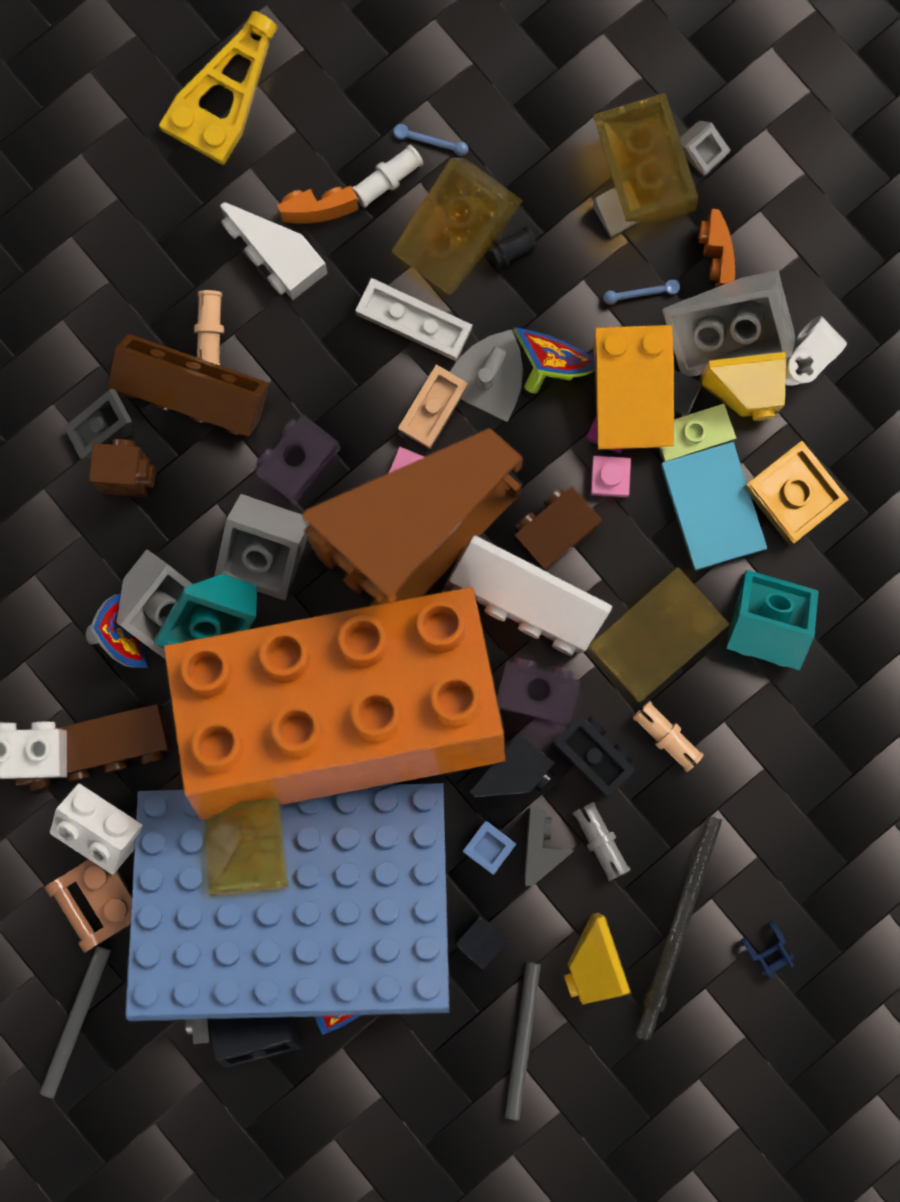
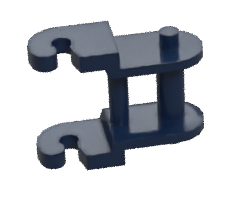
M772 920L768 925L774 931L777 941L774 946L761 954L754 952L745 937L740 939L743 946L746 947L751 960L759 961L763 968V971L760 972L763 977L767 975L770 980L774 979L772 973L783 966L794 967L791 961L794 959L792 953L790 955L787 954L783 947V944L787 942ZM779 950L782 958L767 966L764 958Z

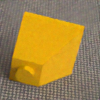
M785 352L710 360L699 377L702 383L701 386L741 417L752 416L754 421L775 418V413H779L785 405L786 354Z
M600 913L590 916L568 962L570 973L564 975L571 998L578 996L582 1004L630 993L605 916Z

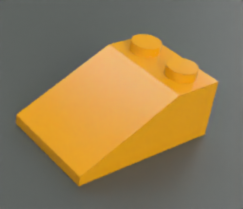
M672 325L595 328L593 341L598 450L673 447L674 354Z

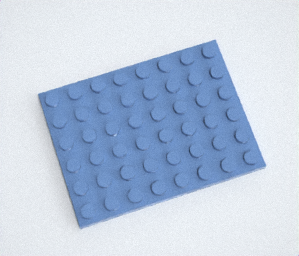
M443 783L382 785L206 820L200 819L185 796V790L138 791L136 821L143 826L141 832L135 838L126 1007L128 1021L449 1012Z

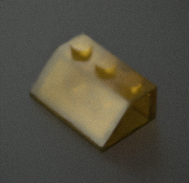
M666 93L593 115L625 222L663 221L696 211L698 195Z

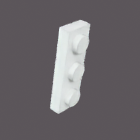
M371 278L355 310L356 315L457 361L472 330V324Z

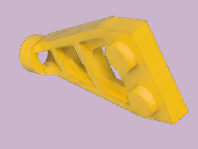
M253 11L243 29L177 94L159 124L160 130L224 166L243 134L270 44L269 41L278 29L277 25L265 15ZM254 34L260 40H254L251 35ZM237 54L251 61V66L242 83H238L222 74L225 66ZM215 85H221L234 94L231 111L223 119L199 107L201 97Z

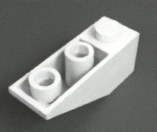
M226 202L220 205L225 217L221 220L223 226L234 239L240 235L248 245L244 248L246 254L257 267L263 263L271 274L267 278L280 295L286 292L294 300L327 274L325 262L302 234Z

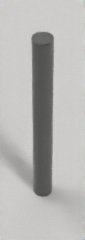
M96 946L39 1092L45 1097H55L111 950L101 946Z
M526 962L505 1109V1118L520 1120L541 968V964Z

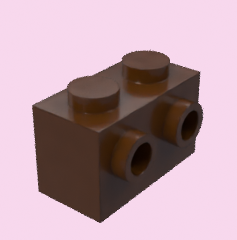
M113 439L112 445L93 443L89 482L102 494L147 497L148 487L153 488L155 466L150 465L149 458L140 447H135L134 441Z
M573 486L565 492L561 488L557 489L543 502L547 506L546 509L537 516L531 512L515 526L519 532L515 534L514 542L536 567L545 572L600 526L602 522L599 515Z

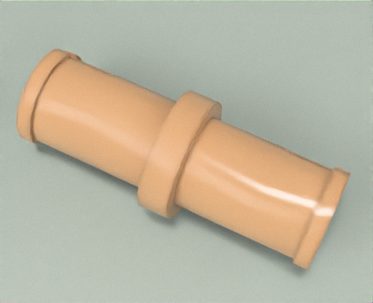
M212 290L198 291V324L194 325V333L197 334V358L220 365V335L224 334V326L220 325L222 293Z
M648 701L642 710L652 720L640 709L633 716V719L656 740L655 745L660 750L664 748L688 772L694 765L684 753L688 754L696 764L702 759L704 754L699 752L680 733L682 728L677 723L672 725Z

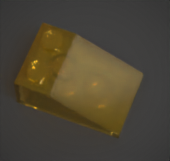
M465 157L451 158L392 252L448 295H452L486 253L488 247L492 245V241L503 232L523 200Z
M677 567L589 647L634 698L641 702L725 629L729 623L683 571Z

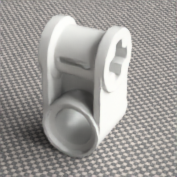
M822 316L812 320L797 336L792 357L786 358L785 385L793 386L813 381L846 347L847 342Z

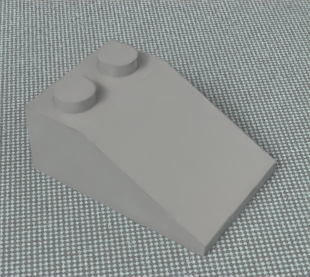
M778 270L734 280L663 309L666 325H672L673 349L680 373L689 377L701 375L710 360L785 352L786 358L792 357L796 336Z

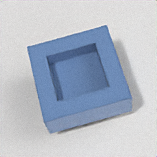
M485 821L463 852L494 875L516 843Z

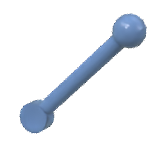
M399 124L394 128L396 139L401 141L410 138L452 150L458 156H464L468 152V146L464 142L455 144L409 131L408 127L404 124Z
M669 280L663 286L620 293L607 291L603 296V300L606 304L613 305L617 300L666 293L669 296H674L678 293L680 285L676 280Z

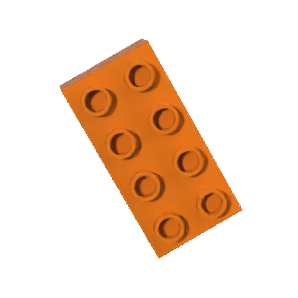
M474 587L164 646L185 796L201 820L506 762L504 734Z

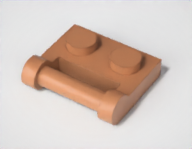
M88 859L44 887L50 897H55L81 940L78 944L84 953L131 924L132 893L118 870L112 875ZM75 882H77L104 926L95 933L67 889Z

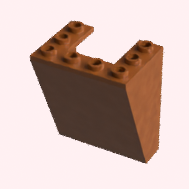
M489 428L306 510L301 515L307 527L304 533L309 537L307 540L313 545L311 548L316 552L315 556L329 570L336 566L346 576L342 581L356 595L359 596L364 592L373 600L369 606L386 603L392 604L396 601L425 596L457 562L468 541L474 535L480 538L521 495V485L509 473L512 469L517 473L522 468V457Z

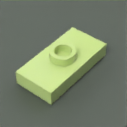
M725 404L674 419V446L659 447L663 462L735 441L736 435Z

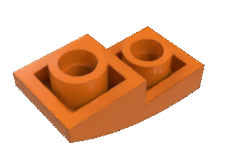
M351 185L344 189L335 187L324 193L319 201L315 199L311 189L305 192L297 190L286 195L282 199V203L277 205L283 223L292 224L323 222L359 210L357 197Z
M712 209L707 221H701L699 243L705 244L704 256L718 257V259H712L710 268V281H716V288L735 280V257L726 222L720 210Z

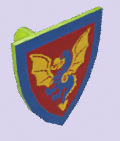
M514 328L513 331L533 365L531 374L524 386L527 391L534 394L538 393L546 376L570 381L573 377L584 376L595 370L594 358L584 351L546 334Z

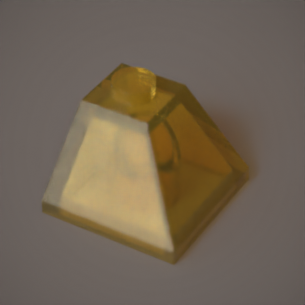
M279 797L240 801L205 820L210 896L289 888L283 813Z

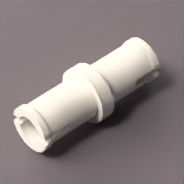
M411 145L407 146L405 150L386 164L384 162L379 163L375 166L376 171L358 185L352 187L357 201L362 207H367L369 203L388 189L391 191L399 187L400 180L417 167L423 165V160L416 149Z

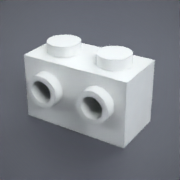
M32 722V730H16V723H0V779L67 777L66 730L55 729V722Z
M78 784L56 808L50 834L113 875L135 849V838L141 832L143 825L81 784Z

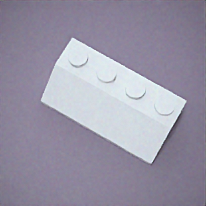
M475 535L464 546L445 584L452 591L474 587L476 602L486 606L485 613L501 621H505L507 617L519 623L518 629L531 637L538 639L540 634L554 641L552 644L553 648L570 656L574 652L580 654L586 651L613 607Z

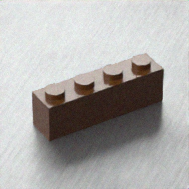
M128 334L115 349L108 388L119 391L125 397L140 398L154 403L156 407L162 410H174L189 415L194 421L200 423L209 422L225 428L231 434L250 436L260 422L269 387V382Z
M159 704L55 728L67 731V782L88 778V770L103 767L104 773L126 769V761L138 758L141 759V764L160 761L164 759L163 752L172 750L163 706ZM59 777L15 778V782L19 786L28 785L29 791H35L51 787V779Z

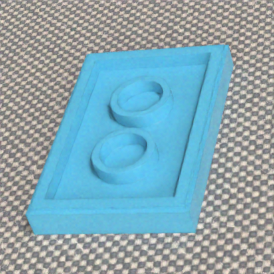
M734 442L661 463L662 472L694 571L767 549L751 496L743 488L747 483Z

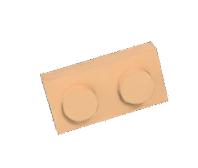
M435 365L399 425L398 431L431 449L466 391L468 383L442 367Z

